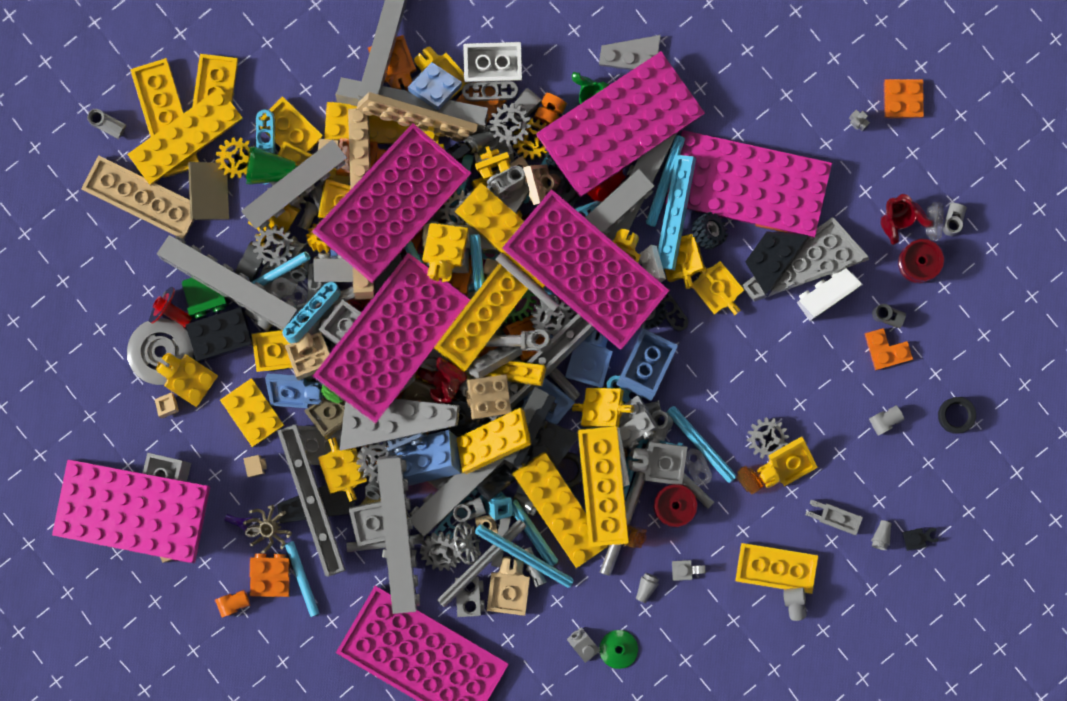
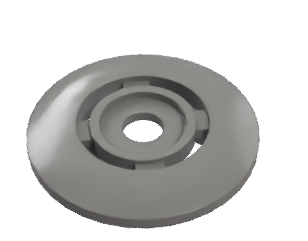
M159 318L153 324L149 321L141 324L133 332L128 342L127 358L131 369L140 379L154 385H165L167 379L159 374L157 370L149 367L150 363L157 366L159 362L167 367L170 365L161 359L162 357L155 355V349L158 346H164L166 354L171 353L179 359L183 358L185 354L194 359V351L188 332L182 325L170 319ZM156 333H166L171 335L173 339L170 340L164 336L156 337L155 335Z

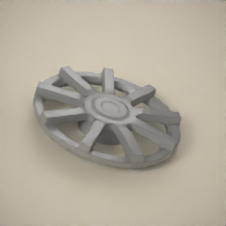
M465 521L460 522L455 527L454 544L460 559L468 565H473L478 560V557L481 556L479 551L480 539L477 538L474 526L471 527ZM457 531L461 533L462 537L457 536ZM463 552H466V559L462 556Z

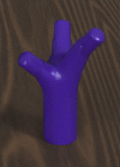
M226 514L224 521L246 531L247 527L243 522L253 518L252 516L238 518Z

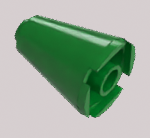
M251 146L249 151L250 158H248L246 184L279 182L298 166H296L295 161Z

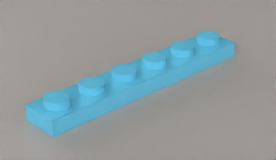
M676 155L658 246L662 267L667 270H675L696 163V158L693 156Z

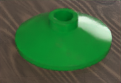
M614 630L607 633L601 640L599 647L600 656L604 663L615 669H623L630 666L638 654V645L635 638L623 630ZM617 646L623 648L621 653H616L615 648Z

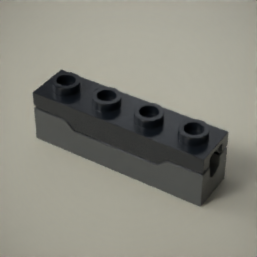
M536 387L534 388L523 409L531 445L503 457L504 460L518 467H521L522 464L526 465L530 458V455L527 454L531 447L535 448L539 440L537 437L539 430L544 431L548 420H546L548 413L552 414L558 404L555 402L556 398Z

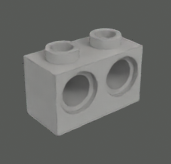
M475 577L471 581L475 584L473 592L469 593L463 589L456 596L457 617L481 616V612L485 611L484 600H480V592H484L483 580H479V577ZM468 601L476 603L475 611L469 612L466 610L465 605Z

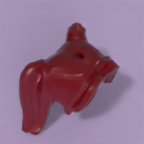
M906 194L890 198L887 201L886 214L881 217L880 222L892 245L899 242L898 230L913 225L916 220L924 227L934 226V222L928 219L921 206Z
M439 357L437 359L439 371L435 373L421 368L418 371V376L436 387L435 390L432 388L429 390L431 398L438 404H446L452 401L460 385L468 377L466 372L458 366Z

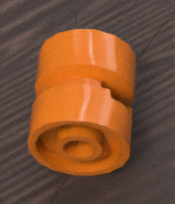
M546 93L541 101L543 106L538 107L534 118L540 119L541 123H546L548 126L560 118L559 114H563L568 104L563 99Z

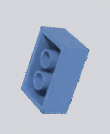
M643 329L616 385L651 401L678 345Z
M450 430L427 435L428 437L422 439V443L412 446V444L405 446L406 450L397 453V455H402V460H406L407 471H404V479H408L409 486L461 474L460 456L456 440L458 437Z

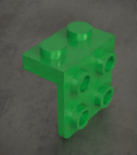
M193 278L182 281V287L189 305L187 309L191 317L196 319L202 318L208 312H220L225 310L226 306H229L225 296Z

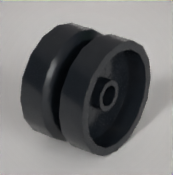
M458 390L452 401L446 403V405L460 406L458 425L444 428L443 430H450L454 435L460 437L477 429L480 418L472 419L471 408L467 404V398Z

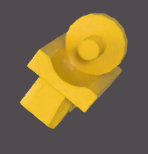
M489 146L485 147L487 153L480 155L484 161L475 164L478 173H481L485 181L493 176L491 168L498 166L500 172L510 168L509 161L511 160L508 152L500 154L498 149L491 151Z

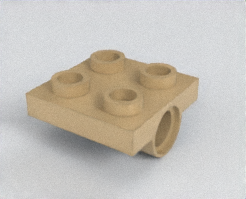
M547 164L524 167V178L530 190L529 197L533 205H539L551 189L556 191L561 179L557 174L549 173ZM548 179L551 180V186L548 185Z
M321 332L313 335L306 333L298 342L285 345L297 380L314 375L329 355Z
M506 375L467 380L468 391L466 398L467 404L471 408L472 419L504 415L511 412Z

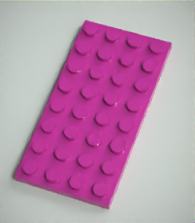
M660 51L537 132L536 135L577 194L582 197L703 116L705 112Z
M412 123L313 229V233L373 283L466 181L471 172Z
M682 130L681 136L685 138L680 155L696 158L687 210L701 213L712 212L713 214H718L717 216L815 238L832 163Z
M552 189L502 247L506 253L620 350L669 292L663 284Z
M409 253L403 258L313 375L315 379L375 424L470 301L468 297L448 282H442L441 277L439 282L430 279L428 276L429 268Z
M67 460L52 535L195 563L210 486Z
M376 585L336 651L338 655L416 701H488L509 664L418 610L416 612L393 614L391 594Z

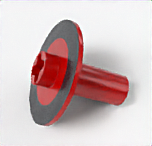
M174 287L167 289L162 296L155 300L149 318L151 324L155 323L163 314L183 327L190 323L192 317L170 303L175 293Z

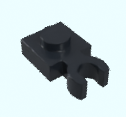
M922 528L902 532L906 551L926 547L925 541L937 542L938 538H930V533L936 531V528H929L925 533H923Z

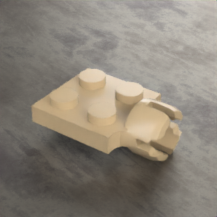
M503 557L499 572H491L487 611L525 616L530 576L523 575V561L515 557L514 566L511 568V557Z

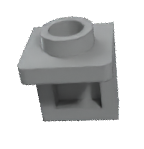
M583 628L574 631L567 639L585 663L600 651Z

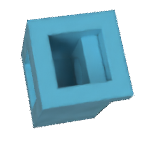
M502 492L489 502L485 499V511L494 520L513 516L512 499L510 497L507 498Z

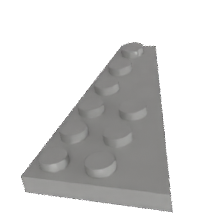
M832 217L817 228L815 238L809 237L769 296L869 260V257L835 218ZM754 277L742 285L754 302L767 297Z
M394 399L375 424L345 401L340 451L457 426L460 406Z

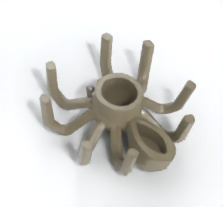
M274 505L268 506L270 509L268 519H266L265 512L257 508L249 511V513H261L263 522L258 518L243 522L244 525L251 522H258L260 524H254L245 531L247 537L262 535L250 543L251 547L262 541L265 537L269 538L270 543L261 553H265L273 545L272 536L282 543L280 549L285 547V541L277 536L276 533L287 534V538L292 535V532L289 530H278L281 526L278 525L280 522L276 521L285 515L286 511H282L271 520L275 508Z

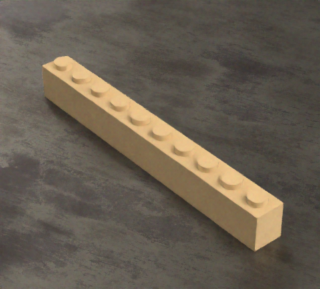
M348 109L350 190L371 168L369 115H365L362 111L356 109ZM353 267V293L355 299L373 298L375 296V282L371 283Z

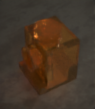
M627 524L628 530H631L629 543L624 545L632 548H642L647 538V530Z

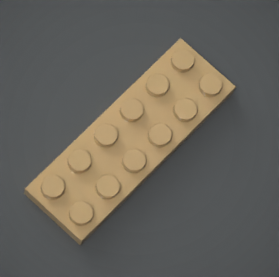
M371 92L358 102L356 109L362 111L365 115L380 116L385 121H397L402 126H409L414 123L422 131L434 132V135L440 137L448 136L457 142H462L475 133L478 125Z
M99 155L81 188L83 191L183 240L194 220H190L189 199L156 183L150 186L144 177Z

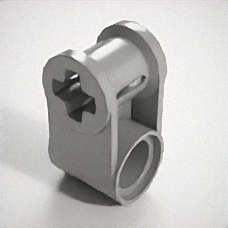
M527 88L515 101V108L521 105V111L527 110L528 112L525 117H529L540 106L542 99ZM517 115L516 118H517L519 121L523 122L521 116L519 117V116Z
M512 166L501 173L493 175L488 179L487 184L492 186L496 193L495 195L499 199L504 198L509 193L523 186L524 169L520 166ZM515 175H516V176H519L520 178L516 180V179H513L512 176H515Z

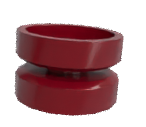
M928 239L912 241L901 251L898 257V267L902 276L906 280L918 284L929 282L937 276L944 264L942 250L936 243ZM919 258H920V261H921V260L924 261L923 264H920V263H919V261H918Z
M673 484L664 487L658 492L654 499L653 508L660 522L667 526L679 527L686 525L693 519L697 511V501L689 488ZM678 502L679 508L673 509L672 503Z

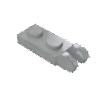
M810 500L809 504L822 508L823 512L820 516L812 511H806V516L847 533L857 535L863 517L829 504Z

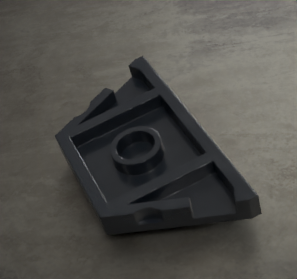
M766 232L749 255L745 263L765 296H769L809 239L808 235Z

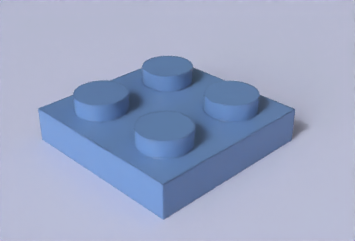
M431 62L408 86V91L439 111L460 89L462 82Z

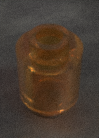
M745 465L737 471L738 475L736 478L746 492L752 495L763 487L761 478L752 466L747 467Z

